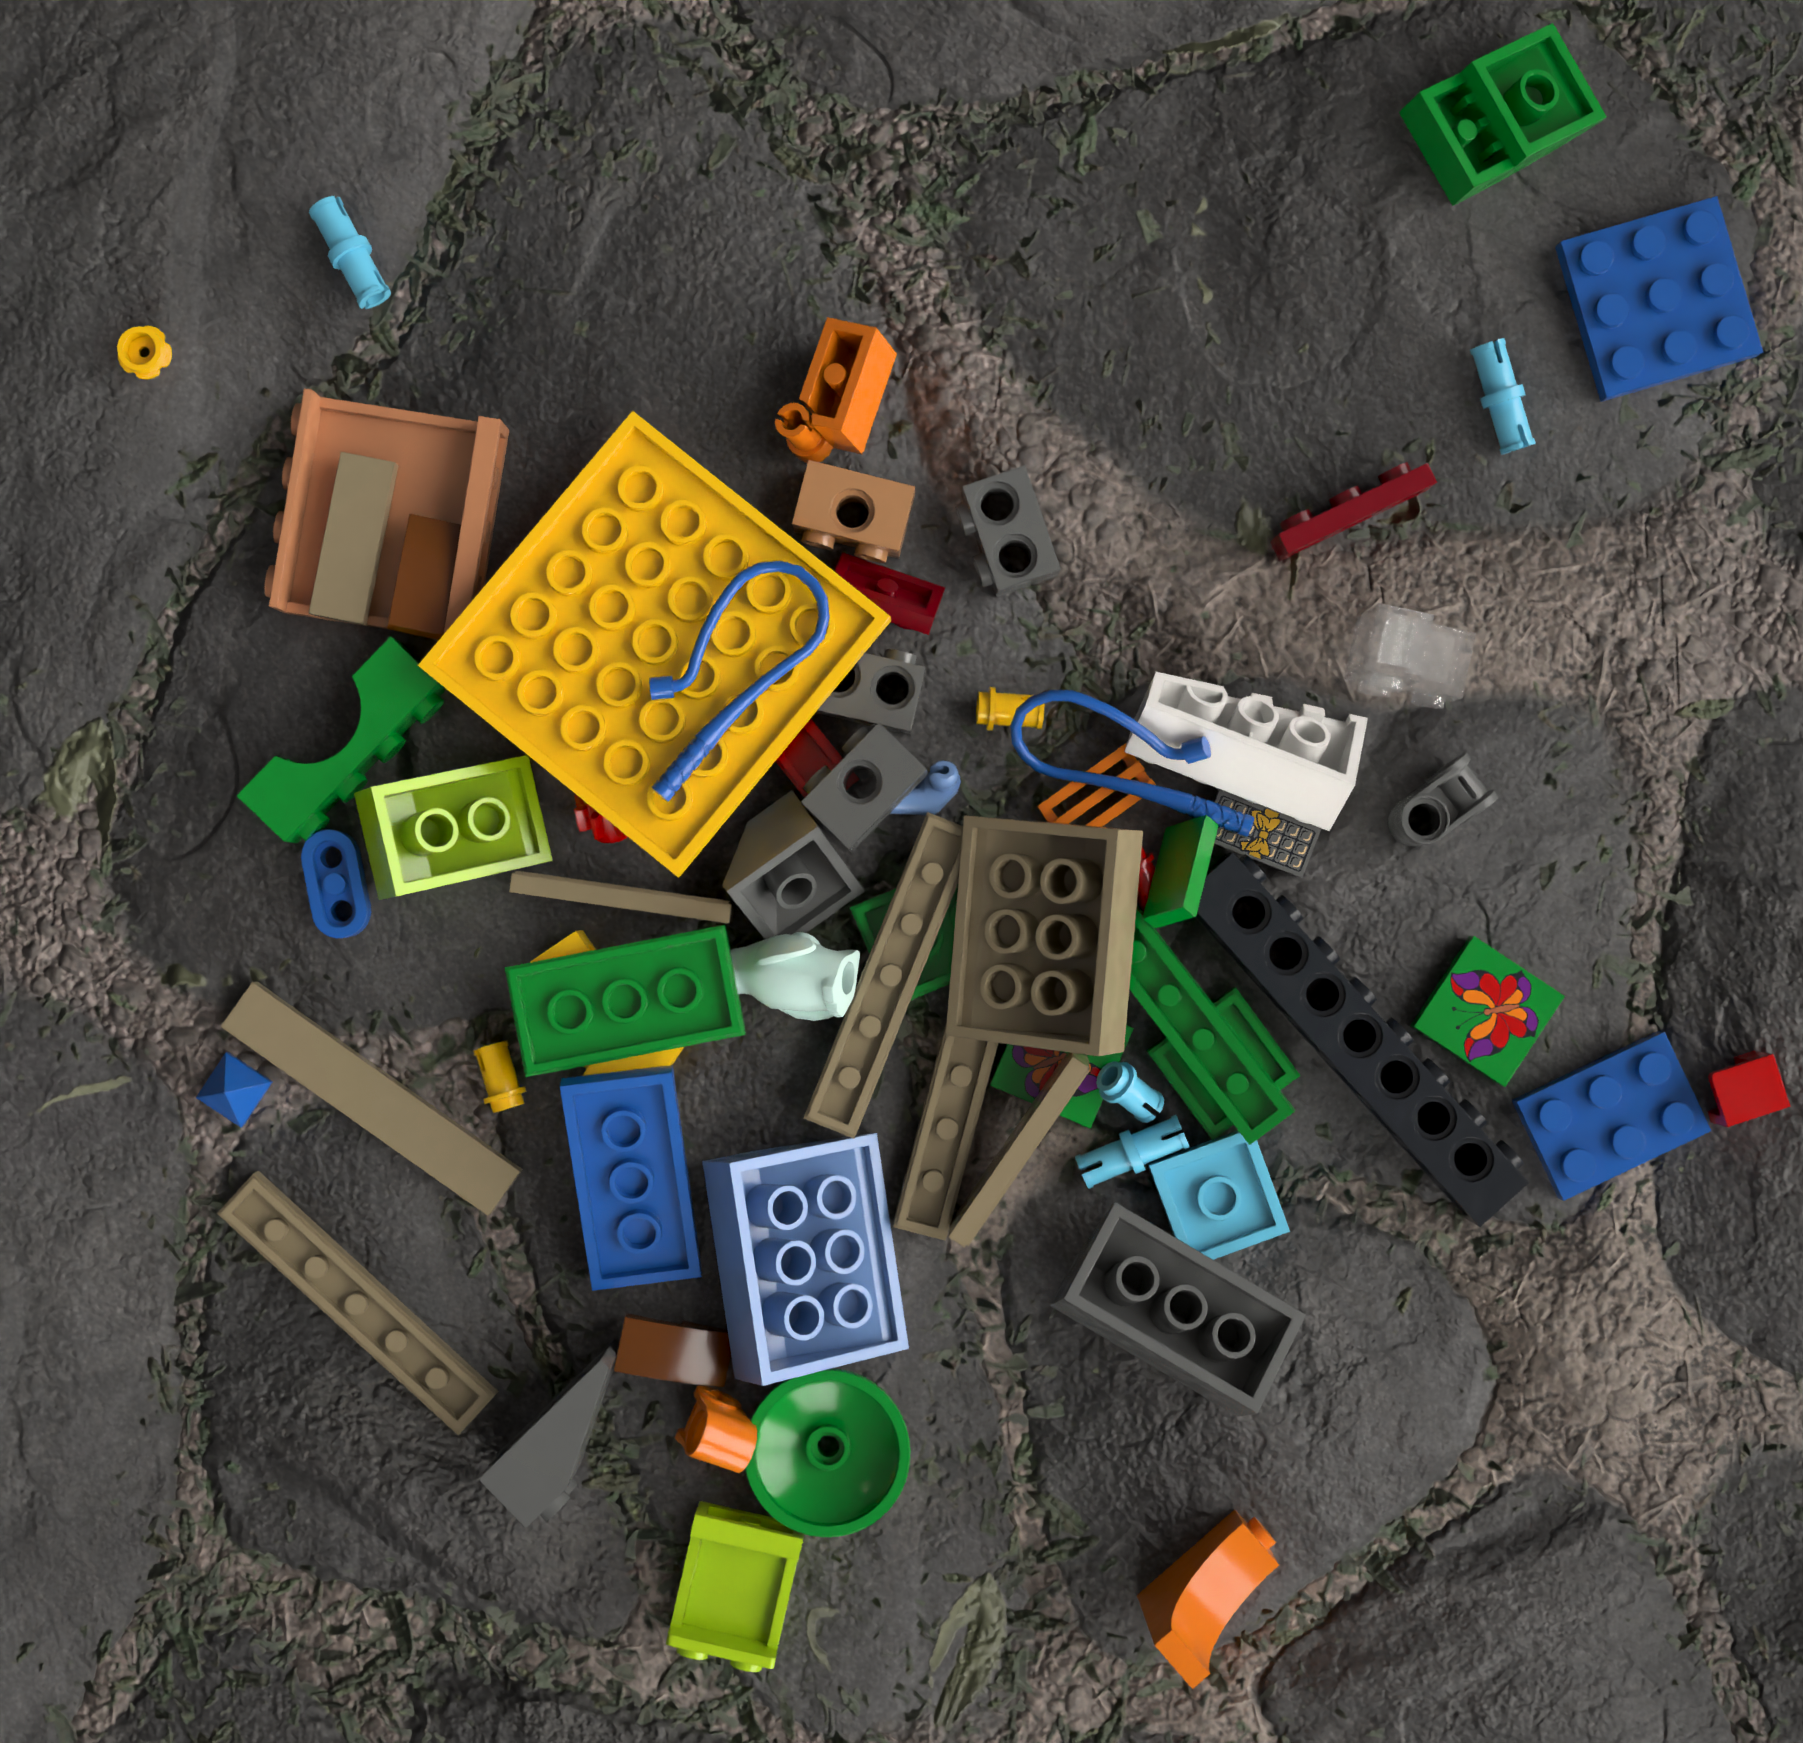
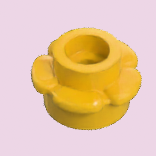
M138 326L126 330L121 335L117 344L118 361L124 371L135 373L136 377L144 380L159 376L160 369L167 367L172 358V348L165 342V334L153 326ZM143 348H148L150 351L147 357H141L140 352Z

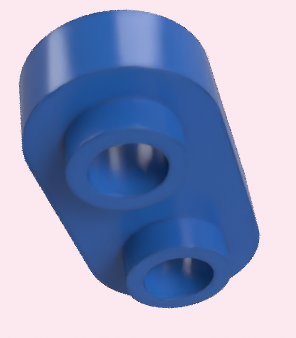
M322 830L316 832L305 842L301 853L313 921L316 927L329 937H353L365 929L371 917V904L359 846L350 835L342 831ZM332 847L338 848L342 854V861L335 868L330 867L325 859L327 851ZM343 900L349 902L352 906V915L347 921L340 920L336 915V907Z

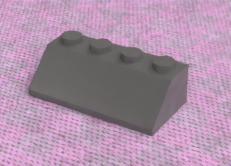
M1116 1202L1111 1205L1074 1258L1050 1303L1051 1307L1238 1417L1259 1412L1306 1314Z

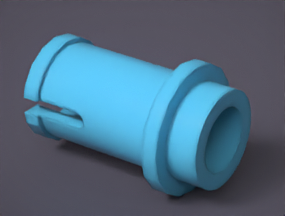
M1110 1062L1099 1072L1096 1083L1099 1093L1105 1101L1120 1104L1142 1123H1148L1156 1118L1143 1107L1144 1103L1149 1104L1159 1113L1162 1111L1164 1105L1163 1095L1138 1078L1135 1068L1129 1063Z

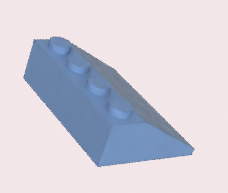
M877 1133L856 1135L855 1139L841 1137L750 1151L702 1161L735 1379L764 1386L909 1349Z

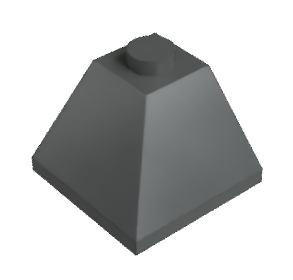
M793 790L747 822L723 882V887L764 939L783 934L792 935L796 932L807 933L865 892Z

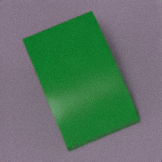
M1553 23L1472 61L1460 73L1420 91L1399 112L1452 206L1546 156L1599 124L1607 117Z

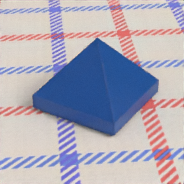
M226 1052L196 1098L242 1128L273 1081L231 1053Z

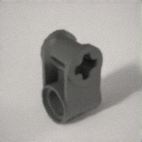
M1466 752L1433 773L1426 780V783L1392 808L1388 817V829L1398 843L1408 847L1434 843L1457 826L1481 813L1499 798L1494 790L1487 791L1470 768L1471 758ZM1414 806L1423 809L1429 818V827L1423 836L1411 830L1408 823L1409 813Z

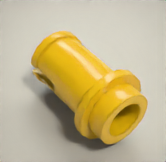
M989 687L988 692L978 691L976 724L986 725L987 730H993L994 725L1010 726L1017 707L1033 695L996 693L995 687ZM1045 704L1036 706L1027 713L1022 727L1042 729Z
M507 1040L473 1050L474 1055L477 1057L488 1097L483 1100L485 1104L490 1103L493 1113L525 1104L522 1093L527 1091L525 1086L519 1087L508 1050Z

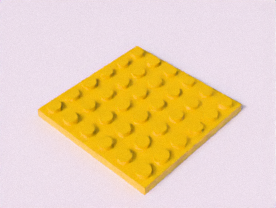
M632 411L418 666L679 878L891 622V616ZM784 561L802 566L818 580L828 597L830 619L825 638L811 655L773 683L745 709L725 731L714 748L709 751L706 758H703L704 760H702L696 770H693L691 776L684 784L682 783L680 789L677 792L675 791V795L671 800L667 802L651 788L653 784L660 779L659 777L663 773L665 774L666 769L678 758L677 756L689 745L688 743L691 739H694L695 735L711 719L761 676L805 645L815 632L818 620L817 601L809 587L794 575L783 572L760 574L746 581L723 611L707 644L697 677L689 687L675 692L674 698L652 700L649 678L672 675L673 680H677L683 677L688 668L691 653L701 627L712 606L739 572L756 563Z

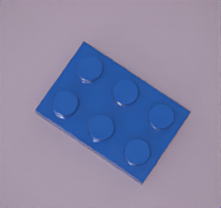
M1656 1031L1512 1100L1557 1198L1563 1201L1712 1131L1667 1035L1662 1031Z

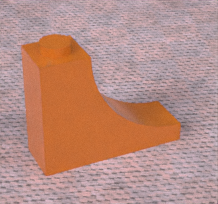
M1233 1510L1137 1595L1155 1647L1192 1689L1210 1675L1209 1661L1212 1650L1232 1615L1250 1593L1279 1566L1270 1550L1276 1543L1274 1538L1255 1517L1246 1522L1236 1510Z

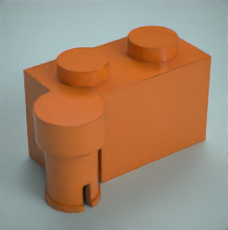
M827 317L799 400L806 408L799 403L786 404L777 413L784 419V422L775 419L776 429L782 436L786 437L789 449L800 461L808 463V460L821 462L830 455L833 448L863 455L897 355L877 327Z

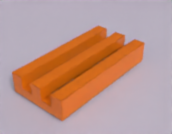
M1127 743L1086 771L1102 774L1122 759L1127 769L1116 777L1129 780L1135 777L1137 781L1156 785L1152 778L1150 779L1144 771L1145 768L1140 761H1137L1133 755L1124 752ZM1072 781L1039 804L1037 809L1047 822L1069 824L1116 790L1101 787L1058 818L1052 809L1086 785ZM1128 794L1087 823L1086 826L1103 827L1142 798Z

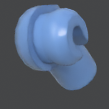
M945 760L934 763L930 767L928 775L890 814L926 815L929 812L935 815L939 813L958 792L961 780L956 766Z

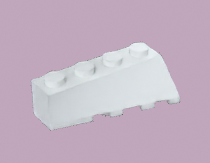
M1155 672L1134 720L1172 748H1181L1183 742L1205 736L1210 744L1211 757L1188 764L1185 760H1171L1157 753L1132 732H1130L1124 752L1139 757L1150 764H1157L1188 776L1199 783L1208 784L1242 797L1248 802L1260 804L1294 817L1300 822L1309 823L1330 831L1355 786L1368 718L1349 714L1346 721H1340L1324 717V708L1303 704L1300 711H1294L1273 706L1272 697L1251 693L1250 696L1239 699L1228 696L1224 686Z

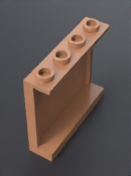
M304 388L302 403L295 404L291 416V433L293 436H296L293 457L286 458L282 472V485L285 490H288L285 509L277 513L273 528L274 542L279 544L276 565L269 566L265 577V595L270 598L269 607L282 613L343 622L309 614V608L340 453L346 452L391 461L399 465L367 626L387 629L409 514L461 525L444 629L445 633L485 585L509 429L501 419L479 416L478 422L325 398L320 397L312 389Z

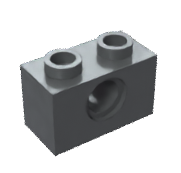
M880 723L871 731L865 726L861 727L842 747V750L847 754L846 757L832 771L826 765L823 766L803 787V790L808 795L801 803L851 852L928 775L927 769ZM858 770H867L873 773L877 779L875 791L869 797L863 799L850 796L846 790L849 776Z

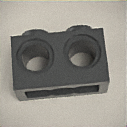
M1025 465L962 486L961 497L963 502L955 504V509L964 535L967 536L973 533L975 535L981 554L972 557L982 587L992 585L995 597H999L1058 576L1061 568ZM989 496H1001L1009 502L1012 513L1004 520L994 521L983 514L981 503ZM1007 547L1021 548L1029 558V566L1019 573L1008 572L999 562L1000 552Z
M885 649L883 657L864 653L852 668L855 673V681L851 688L844 692H832L815 714L872 727L880 723L886 730L911 735L926 667L915 664L916 655L899 650ZM888 676L902 678L907 683L909 689L905 700L894 705L883 702L876 692L877 686L882 679Z

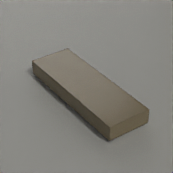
M346 452L340 453L309 614L367 626L399 467L395 462Z

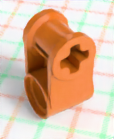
M696 1386L693 1393L696 1398L695 1405L685 1428L677 1430L675 1439L683 1446L685 1454L689 1457L736 1473L742 1472L750 1462L757 1441L756 1425L750 1421L742 1410L741 1403L732 1396L708 1386Z

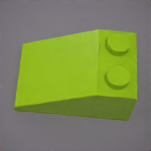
M528 755L373 786L354 793L379 900L553 861Z

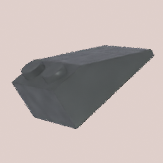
M615 1340L600 1352L496 1454L479 1478L481 1483L525 1528L539 1515L546 1522L550 1520L570 1499L569 1494L578 1484L573 1479V1476L584 1457L615 1367L619 1344Z

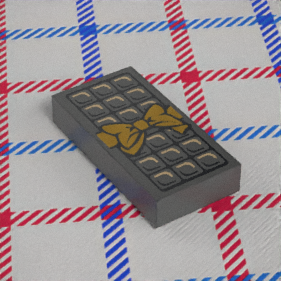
M1218 788L1213 802L1234 809L1237 812L1240 811L1242 814L1246 813L1254 816V822L1247 837L1218 827L1214 845L1241 856L1246 854L1256 862L1297 878H1303L1322 828L1300 822L1294 817L1260 804L1248 802L1242 797Z

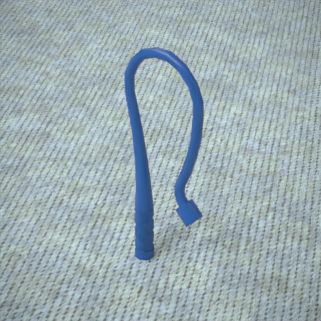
M784 561L756 563L739 572L712 606L701 627L691 653L688 668L683 677L677 680H673L672 675L649 678L652 700L674 698L675 692L689 687L697 677L707 644L723 611L743 584L760 574L783 572L794 575L809 587L817 601L818 620L815 632L805 645L761 676L711 719L695 735V738L691 739L688 743L689 745L677 756L678 758L666 769L665 774L663 773L659 777L660 779L653 784L651 788L667 802L671 800L675 795V791L677 792L680 789L682 783L684 784L691 776L693 770H696L702 760H704L703 758H706L709 751L714 748L725 731L745 709L773 683L811 655L825 638L830 619L828 597L818 580L802 566Z
M1048 690L1031 696L1017 707L1010 724L1011 742L1019 757L1034 771L1055 779L1084 783L1131 794L1167 806L1184 815L1188 814L1190 817L1194 816V818L1207 815L1220 828H1225L1234 833L1237 832V834L1245 837L1249 835L1253 826L1254 816L1246 813L1242 814L1240 811L1237 812L1234 809L1221 806V804L1210 800L1206 801L1204 798L1192 796L1190 793L1109 775L1057 768L1043 763L1029 752L1022 740L1021 727L1026 714L1036 706L1051 701L1073 702L1100 713L1125 727L1163 757L1171 760H1185L1188 764L1211 757L1210 744L1205 736L1183 742L1181 748H1172L1125 713L1098 699L1074 690Z

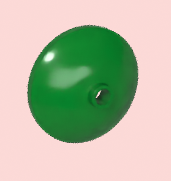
M831 1368L784 1380L765 1396L753 1414L751 1422L757 1428V1441L752 1458L745 1468L752 1491L763 1508L786 1527L799 1533L816 1537H839L853 1534L879 1520L889 1511L901 1494L910 1466L911 1448L908 1429L899 1408L892 1398L881 1387L866 1377L847 1370ZM830 1435L835 1437L839 1442L838 1448L833 1452L823 1451L818 1445V1441L823 1436Z

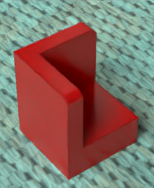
M1751 1051L1733 1057L1735 1065L1713 1071L1708 1075L1718 1108L1707 1112L1711 1123L1730 1127L1791 1107L1774 1054Z

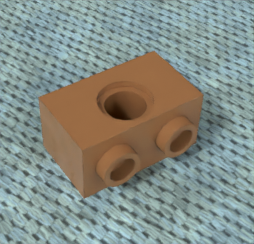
M808 460L792 522L794 532L803 534L801 542L813 547L833 550L834 543L855 547L854 555L868 561L886 563L887 556L899 559L915 498V486ZM856 502L867 509L869 516L863 525L849 528L839 522L837 518L838 512L847 503Z

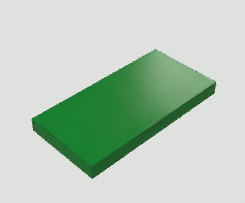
M726 925L505 967L525 1077L746 1035Z

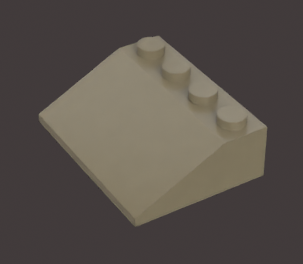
M964 816L946 1036L1092 1056L1124 1052L1143 839L1142 830Z

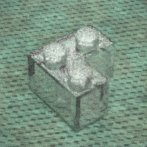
M1378 603L1357 616L1344 680L1359 683L1357 691L1364 694L1390 697L1391 692H1403L1412 694L1411 703L1415 705L1443 709L1445 702H1453L1463 697L1476 633L1433 624L1434 615Z

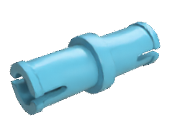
M329 196L323 198L310 208L309 214L317 224L330 249L328 258L335 269L342 271L361 309L364 307L365 309L373 308L389 298L391 291L383 281L370 257L372 252L370 243L365 236L357 233L343 207L344 204L340 197Z
M1505 338L1498 339L1494 343L1493 341L1470 350L1471 355L1474 357L1485 394L1484 397L1480 398L1483 409L1489 408L1501 448L1499 449L1501 455L1536 444L1535 439L1532 437L1521 397L1526 395L1523 384L1517 385L1505 346Z
M1173 1115L1170 1119L1133 1134L1126 1130L1119 1133V1140L1085 1154L1076 1155L1075 1158L1081 1171L1102 1163L1101 1167L1082 1174L1088 1189L1130 1170H1134L1135 1174L1145 1171V1164L1181 1149L1190 1148L1184 1132L1167 1140H1162L1163 1137L1182 1130L1177 1116Z

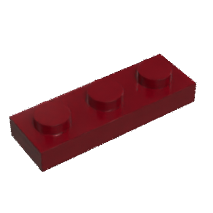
M1408 462L1402 463L1379 475L1378 479L1381 485L1362 494L1357 485L1329 499L1328 501L1332 509L1313 517L1310 510L1307 509L1282 521L1279 525L1283 532L1279 533L1270 542L1279 562L1426 492L1437 483L1429 464L1426 463L1411 470Z

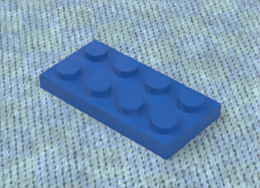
M673 1065L561 1078L560 1092L592 1291L701 1277L702 1266Z

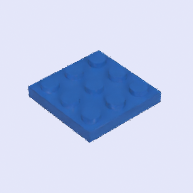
M1717 196L1561 241L1555 247L1600 402L1751 359L1763 353Z

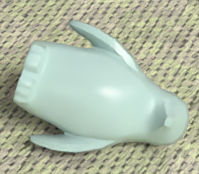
M796 932L792 935H777L746 947L730 950L738 993L752 995L772 1009H779L797 1019L817 1021L829 1019L833 1016L843 1017L852 1002L860 961V952L858 950L835 951L821 946L815 937L804 932Z

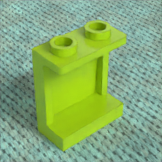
M699 1501L666 1645L676 1647L678 1654L690 1659L704 1660L708 1658V1655L730 1660V1665L742 1671L759 1672L762 1670V1667L774 1669L804 1534L786 1527L773 1517Z

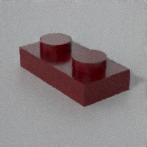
M842 553L834 572L890 615L891 623L903 629L915 630L929 635L946 587Z

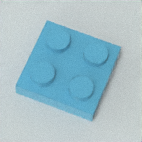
M1238 1130L1147 1163L1173 1236L1212 1260L1290 1232L1257 1140L1249 1145Z

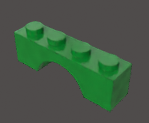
M390 636L352 676L360 696L361 715L357 730L346 747L329 759L309 764L297 763L290 759L274 756L243 788L237 797L284 842L299 843L302 839L307 841L313 834L322 831L327 826L330 818L326 814L340 799L346 803L355 797L354 793L364 788L368 782L364 774L378 760L386 763L400 751L406 742L402 735L416 720L423 724L441 708L444 700L440 696L446 688L418 666L421 660L402 642Z

